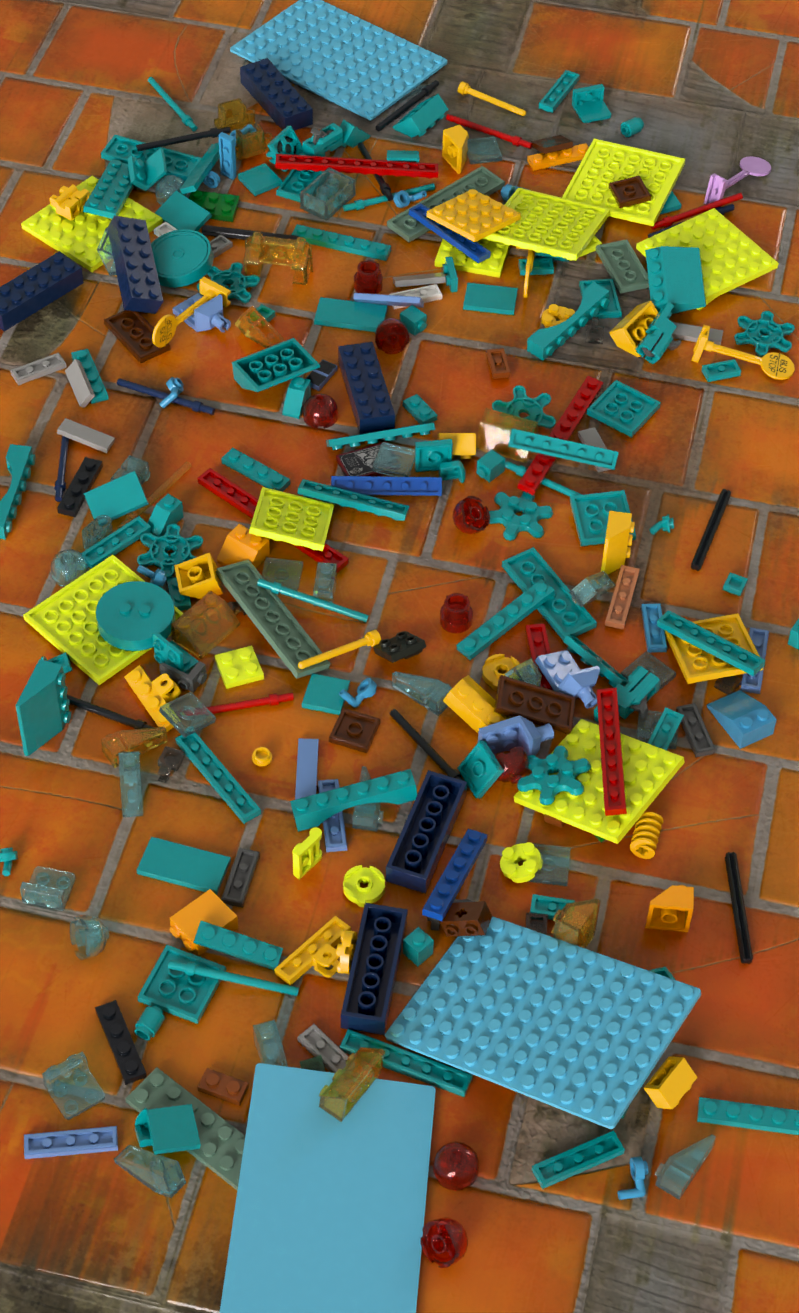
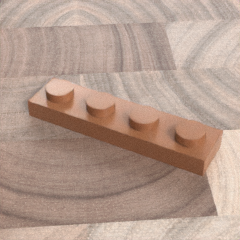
M621 565L605 626L624 630L640 569Z

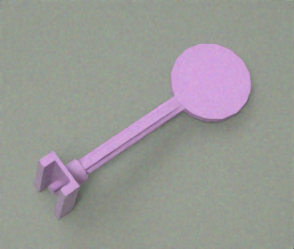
M750 156L741 159L740 168L742 171L728 180L715 173L712 174L703 204L706 205L723 199L726 189L748 175H768L771 172V165L764 159Z

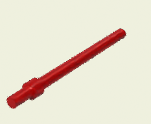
M450 114L446 116L448 121L511 142L512 145L523 146L529 149L533 146V143L523 140L522 137L511 136Z
M738 193L672 217H664L662 220L657 221L654 227L651 226V228L655 230L663 226H671L672 223L743 199V195Z
M293 692L280 695L274 693L269 694L268 697L175 712V715L181 720L269 704L270 706L279 705L280 702L294 700Z

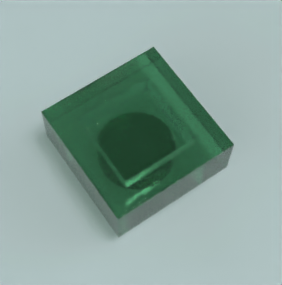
M321 1055L299 1062L301 1069L326 1072Z

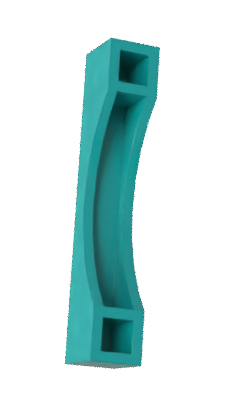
M592 282L583 290V297L578 310L569 319L558 325L538 329L527 339V351L543 361L548 356H551L559 346H563L567 339L573 337L591 318L596 317L599 311L608 306L610 291Z
M14 444L9 446L6 462L7 469L12 476V481L7 493L0 500V539L6 540L8 532L12 530V520L16 518L17 506L21 504V494L26 490V480L30 478L31 466L35 464L36 457L31 446Z
M411 769L292 800L290 803L299 832L318 827L334 814L357 805L378 802L399 805L414 801L417 797V789Z

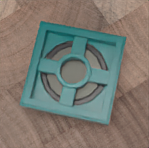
M287 126L267 144L269 152L266 156L272 157L269 161L275 164L276 154L299 155L303 153V146L292 126Z

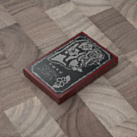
M387 441L336 455V461L345 476H381L400 470V464Z

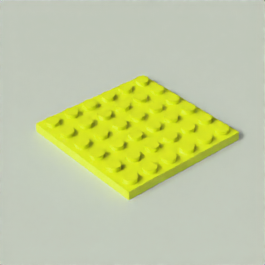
M593 139L562 198L610 209V217L654 227L685 165V159ZM640 175L651 195V201L619 208L609 189V183Z
M91 176L77 185V190H89L91 195L99 179ZM129 197L118 215L146 220L148 233L163 224L162 217ZM49 204L21 223L22 229L55 250L60 251L90 272H94L113 258L107 227L112 220L111 218L82 211L71 221L57 214L56 208Z
M517 188L504 205L521 213L520 220L492 233L484 239L577 261L609 217L610 209Z
M715 208L647 238L636 245V249L645 257V250L661 246L699 248L706 302L778 268V262Z
M111 555L23 614L24 620L60 652H66L70 660L98 685H101L152 649L140 651L122 650L106 642L98 631L96 607L100 598L108 590L119 584L131 581L145 582L114 555ZM175 606V625L170 635L189 623V618Z
M580 719L571 733L567 734L558 746H564L568 750L567 760L575 761L585 758L591 764V769L588 772L581 773L576 777V780L583 784L584 792L574 796L567 791H562L556 794L552 804L543 805L539 801L541 791L532 789L527 792L518 791L514 795V802L619 844L685 763L684 757L621 734L627 814L606 816L599 725Z

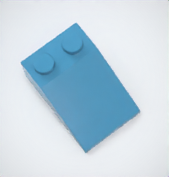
M741 690L707 704L709 711L740 749L774 733L777 721L774 715L764 704Z

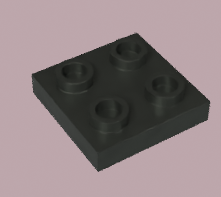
M402 631L391 639L380 641L373 648L375 654L394 663L402 658L408 659L421 653L422 649L426 648L425 640L407 631Z

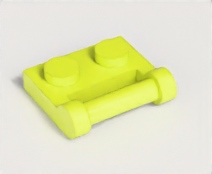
M312 828L309 831V837L302 843H298L293 849V875L299 880L322 859V851L320 849L322 831L320 828Z

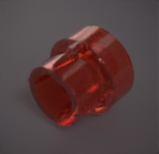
M372 260L361 261L354 275L355 291L357 293L378 294L383 287V277L379 263Z
M460 593L447 595L444 605L440 610V625L450 633H463L471 627L473 611L470 607L468 596Z

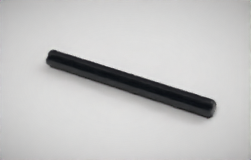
M203 225L202 234L218 237L223 235L226 238L299 246L300 237L294 235Z
M723 489L719 495L691 563L693 570L699 571L703 565L730 499V490Z
M728 852L725 856L740 960L743 964H750L753 960L737 854L735 852Z

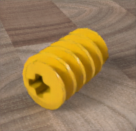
M644 812L637 820L630 843V850L635 856L641 859H651L654 857L664 822L661 815L654 812Z

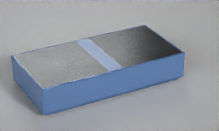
M323 359L319 363L320 368L313 370L305 378L311 380V388L318 391L337 371V365Z

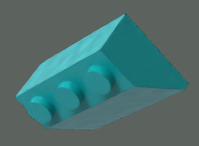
M436 94L419 103L392 127L394 130L411 138L417 135L421 137L427 132V128L430 129L436 124V120L439 121L445 117L444 113L449 109L440 95Z

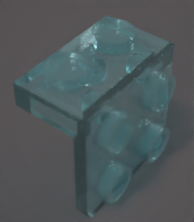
M41 866L35 867L29 883L22 882L21 884L22 902L64 911L76 879L75 874Z
M83 1051L77 1055L69 1056L66 1061L57 1066H51L42 1073L46 1090L67 1120L72 1119L105 1099V1093L90 1072L87 1058Z

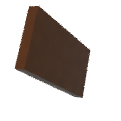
M124 310L104 319L105 326L140 363L170 350L169 344L162 348H158L153 344L152 334L154 328L139 312Z
M501 675L498 680L494 712L510 717L520 715L540 726L549 723L554 730L570 734L573 726L576 697Z

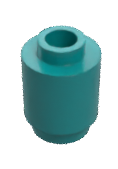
M633 117L621 124V133L625 137H631L641 132L644 123L641 118Z
M156 1006L146 1007L135 1024V1034L147 1041L154 1037L165 1020L163 1011Z

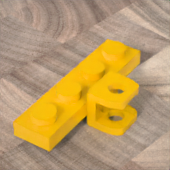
M139 665L124 676L164 734L180 723L168 704L180 695L181 690L167 673L160 675L152 681L145 670Z
M334 916L274 969L275 975L290 986L312 966L322 976L332 977L337 972V959H339L336 955L337 950L334 947L341 942L342 930H351V927L337 916ZM330 965L333 966V968L330 969V970H327V969L325 968V967H330Z

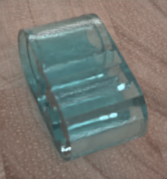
M98 516L82 530L83 547L85 550L113 533L112 521L109 516Z

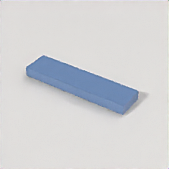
M354 293L353 298L356 302L403 307L413 305L418 308H424V301L420 297Z
M750 627L749 636L759 656L765 659L769 631ZM764 667L763 670L754 676L748 673L743 674L740 690L760 694Z
M298 738L295 800L316 794L319 739Z
M338 779L318 781L319 793L339 788ZM343 811L323 822L326 852L347 851Z
M117 1126L24 1134L25 1159L118 1151Z

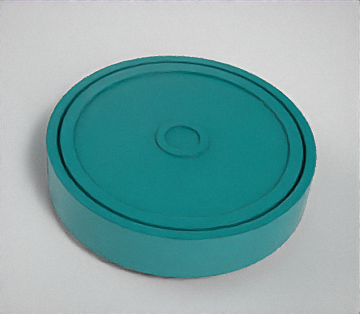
M189 229L174 230L161 235L151 243L159 283L162 286L175 288L193 284L204 277L213 265L214 256L210 242L206 236L198 231Z
M131 581L119 584L108 590L97 604L96 620L98 631L106 642L122 650L140 651L154 647L152 635L154 632L167 639L173 631L175 625L173 600L163 588L149 582Z

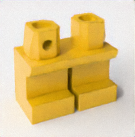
M74 184L69 188L62 186L59 190V197L54 194L50 197V205L56 208L57 214L72 221L84 210V205L90 196L89 190L83 189L79 191Z

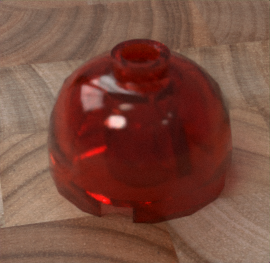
M395 318L383 320L378 324L375 330V343L378 349L385 351L386 354L402 352L407 343H409V332L406 325Z
M314 394L310 396L303 407L304 422L308 426L317 429L318 426H324V428L333 426L338 420L337 403L327 394Z
M468 496L459 501L453 510L454 524L465 534H477L483 531L490 523L489 510L487 506L483 507L480 503L482 502L480 498Z
M523 746L511 748L509 753L504 754L502 752L495 756L504 769V772L497 779L498 781L516 784L527 772L529 759Z
M451 1142L438 1150L434 1157L433 1173L441 1186L448 1190L459 1191L468 1185L470 1187L476 1181L479 1172V1160L477 1153L472 1147L462 1142Z
M447 1217L434 1219L423 1227L422 1231H425L424 1237L421 1238L423 1253L431 1263L436 1262L440 1265L438 1267L446 1268L456 1264L464 1257L468 1248V1237L465 1229L457 1220Z

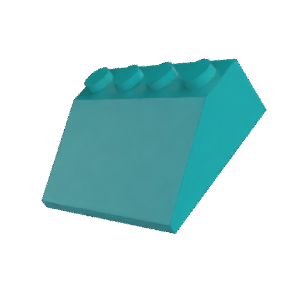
M661 246L645 250L650 300L658 312L668 302L674 305L671 310L672 314L706 307L699 248Z
M295 338L233 361L232 367L234 380L242 388L260 392L320 368V364Z
M39 659L15 705L25 756L35 752L60 733L65 724L70 722V700L67 698L68 687L65 685L66 674H64L63 665Z

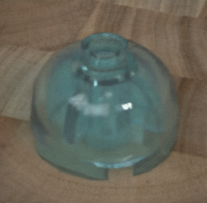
M175 175L162 177L155 188L158 203L163 205L176 190L181 193L180 188L184 184L183 179Z
M68 549L60 551L51 562V577L57 581L59 586L63 587L89 571L85 556L77 550Z
M80 915L73 917L75 921L70 923V939L72 945L76 944L79 950L74 951L76 956L82 960L97 956L104 950L107 939H109L108 928L95 916Z

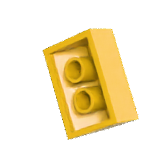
M652 301L637 305L609 332L617 347L636 357H641L636 352V347L647 335L645 331L658 314Z
M609 511L600 577H605L621 568V565H625V559L630 558L631 547L627 546L632 545L633 535L629 533L634 532L635 522L631 521L632 513Z
M469 675L462 678L443 699V702L477 733L479 728L510 718V716L494 712L496 700Z

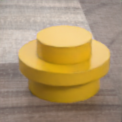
M259 747L253 752L252 761L257 766H267L272 761V753L266 747Z

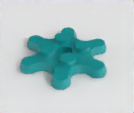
M239 262L232 263L231 267L224 271L219 270L216 266H212L207 273L208 277L211 278L210 280L231 290L228 299L236 298L242 303H248L252 297L251 293L246 289L255 287L260 282V278L257 275H243L241 273L243 264Z
M763 311L759 320H752L747 316L738 317V325L745 329V331L735 334L734 339L738 345L752 344L756 347V355L763 357L770 348H777L782 352H788L792 348V343L783 336L792 334L795 327L791 323L777 324L773 321L774 314L772 312Z
M518 385L513 388L514 398L512 401L503 402L496 400L492 403V409L505 417L504 421L496 427L497 433L501 436L511 432V428L534 433V429L537 427L551 429L556 423L553 416L546 415L543 412V408L551 402V396L547 393H542L536 398H530L526 395L525 387ZM523 412L529 415L522 419L519 416V414Z
M525 491L519 498L516 496L509 497L504 492H498L494 497V501L500 506V509L489 511L485 516V521L489 524H503L506 528L503 532V537L509 541L516 539L517 534L521 531L529 532L533 537L540 538L544 535V529L538 521L551 518L553 510L550 506H537L533 502L535 495L533 496ZM520 511H522L523 515L518 516L515 513H520Z
M177 524L168 525L165 535L160 537L154 536L151 533H144L141 535L140 541L150 549L147 553L137 557V563L144 567L155 565L165 572V577L172 578L175 569L174 565L196 558L191 552L202 546L203 538L199 535L189 538L181 537L179 534L180 526ZM169 550L175 551L174 553H171L170 556L168 553H166Z
M557 746L553 754H549L546 759L529 755L525 758L524 765L532 773L529 776L520 778L517 788L521 792H527L532 789L541 791L540 803L550 805L554 802L555 796L559 792L567 791L574 796L582 794L584 786L580 781L576 780V777L581 773L588 772L591 769V764L585 758L575 761L567 760L568 750L564 746Z

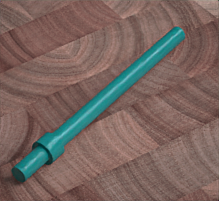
M149 77L148 82L180 116L182 122L189 126L192 131H197L198 127L193 122V119L185 114L153 77Z
M432 183L404 191L408 195H414L421 191L435 190V185ZM385 195L367 200L359 199L355 200L354 203L343 205L344 212L354 209L361 210L366 206L386 202L388 199Z
M510 461L505 462V468L516 472V475L523 477L528 469L523 465L518 466ZM544 478L541 483L569 497L582 495L547 478Z
M259 578L257 586L269 589L272 593H281L367 623L369 617L367 614L284 587L281 583L275 581L272 583Z
M170 960L168 965L169 969L183 971L186 975L190 976L196 974L297 996L299 987L197 966L196 963L189 961L183 963Z

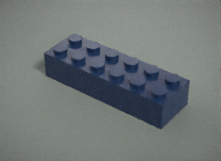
M268 58L240 67L241 84L281 130H284L287 126H292L295 131L313 124V108Z
M114 216L107 227L124 310L156 314L164 301L146 220Z
M59 251L0 287V329L3 331L8 330L83 284L82 267Z
M373 342L338 346V363L359 434L395 429V412Z
M428 770L386 866V882L426 894L466 798V781Z
M365 903L341 1011V1028L385 1035L403 939L407 927L408 909Z

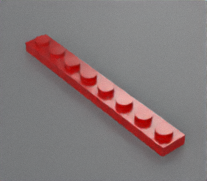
M617 688L598 689L597 705L605 815L627 814Z

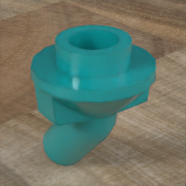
M669 514L663 516L661 521L649 529L650 533L654 535L661 528H663V531L671 533V529H674V518H670Z
M13 847L0 849V862H4L2 870L4 876L11 874L12 860L18 859V851H13Z

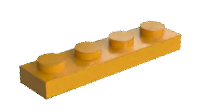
M587 143L565 150L527 156V162L534 171L580 161L584 158L589 146Z

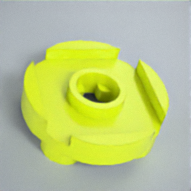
M531 842L516 844L502 851L500 868L504 876L512 879L515 883H524L532 880L538 869L541 870L543 866L542 856ZM526 860L523 862V865L519 866V861Z
M358 865L346 872L343 881V891L347 899L356 903L359 907H364L365 903L373 904L385 893V879L377 868L373 866L367 868ZM360 883H368V887L362 888L360 887Z

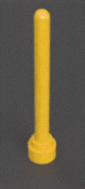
M462 81L458 86L457 92L461 95L470 94L520 116L526 115L525 110L474 90L466 82Z
M377 630L369 631L362 639L300 661L298 667L304 669L365 645L376 646L381 641V636Z

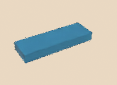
M221 132L218 135L220 174L234 180L237 177L235 138Z
M661 603L642 604L641 612L647 653L667 652L665 631L657 626V620L662 616Z

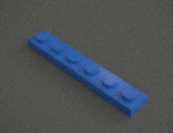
M420 203L409 209L411 217L477 263L490 258L491 252L478 242H473L426 217L427 211L430 209Z
M331 476V486L364 495L442 496V477Z
M472 829L466 831L424 905L422 915L443 921L487 842L488 834Z

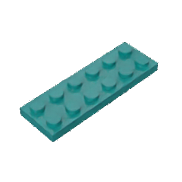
M114 135L101 152L102 159L109 161L119 160L122 163L128 164L127 159L131 155L145 162L158 149L162 148L164 149L167 169L165 176L186 181L201 160L200 157L163 147L137 151L136 145L144 144L145 142L119 135Z
M110 160L86 201L83 212L111 219L119 215L135 186L130 182L127 163H122L119 160Z
M534 547L502 561V568L523 593L541 579L555 590V595L539 606L537 610L562 640H564L566 635L576 637L596 628L597 622Z

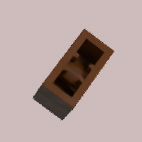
M485 901L452 903L443 921H439L446 937L486 935L492 914Z

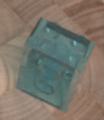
M330 167L327 168L300 192V208L327 221L355 196L356 179Z

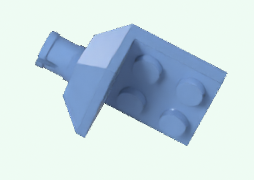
M197 293L173 307V314L176 316L180 315L202 298L203 295ZM221 294L194 309V313L184 320L196 332L211 330L214 327H217L221 332H225L231 326L230 320L223 316V297Z
M568 650L545 654L536 658V664L554 691L581 698L586 708H591L597 704V696L592 688L597 683L600 671L599 666L580 669Z
M520 715L479 728L478 742L480 740L485 741L494 755L517 747L524 760L529 755L536 756L543 741L554 738V731L549 723L535 727L533 722Z

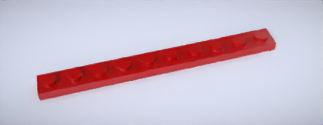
M276 154L275 168L282 170L296 169L298 171L312 170L314 172L329 171L331 173L345 172L347 174L361 173L363 175L377 174L380 176L438 178L437 163Z
M587 376L549 437L569 441L586 414L587 409L602 389L604 382ZM537 453L519 481L517 488L534 496L558 457Z
M211 468L197 478L200 485L253 519L258 503L257 498ZM326 543L323 551L293 545L335 574L349 564V558Z

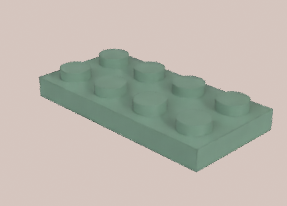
M627 239L596 246V252L620 294L649 288L648 274Z

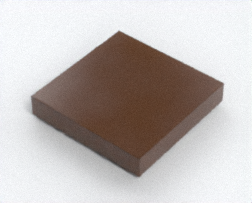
M562 135L531 141L533 143L532 147L543 154L573 147V141Z
M640 175L609 183V189L619 208L651 201V195Z
M343 708L329 736V742L367 753L380 725V719Z

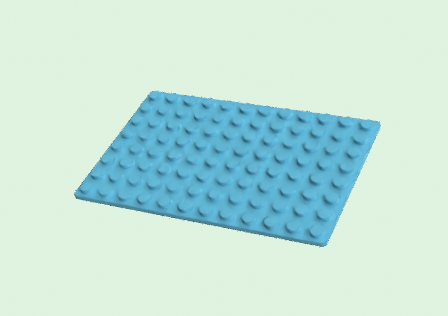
M298 0L230 47L232 53L252 63L268 58L287 80L368 120L376 118L448 62L442 56L323 0Z
M492 916L486 935L458 936L387 1030L385 1038L390 1042L608 1129H613L701 996V990L683 982Z
M264 1063L256 1065L220 1313H416L435 1087Z

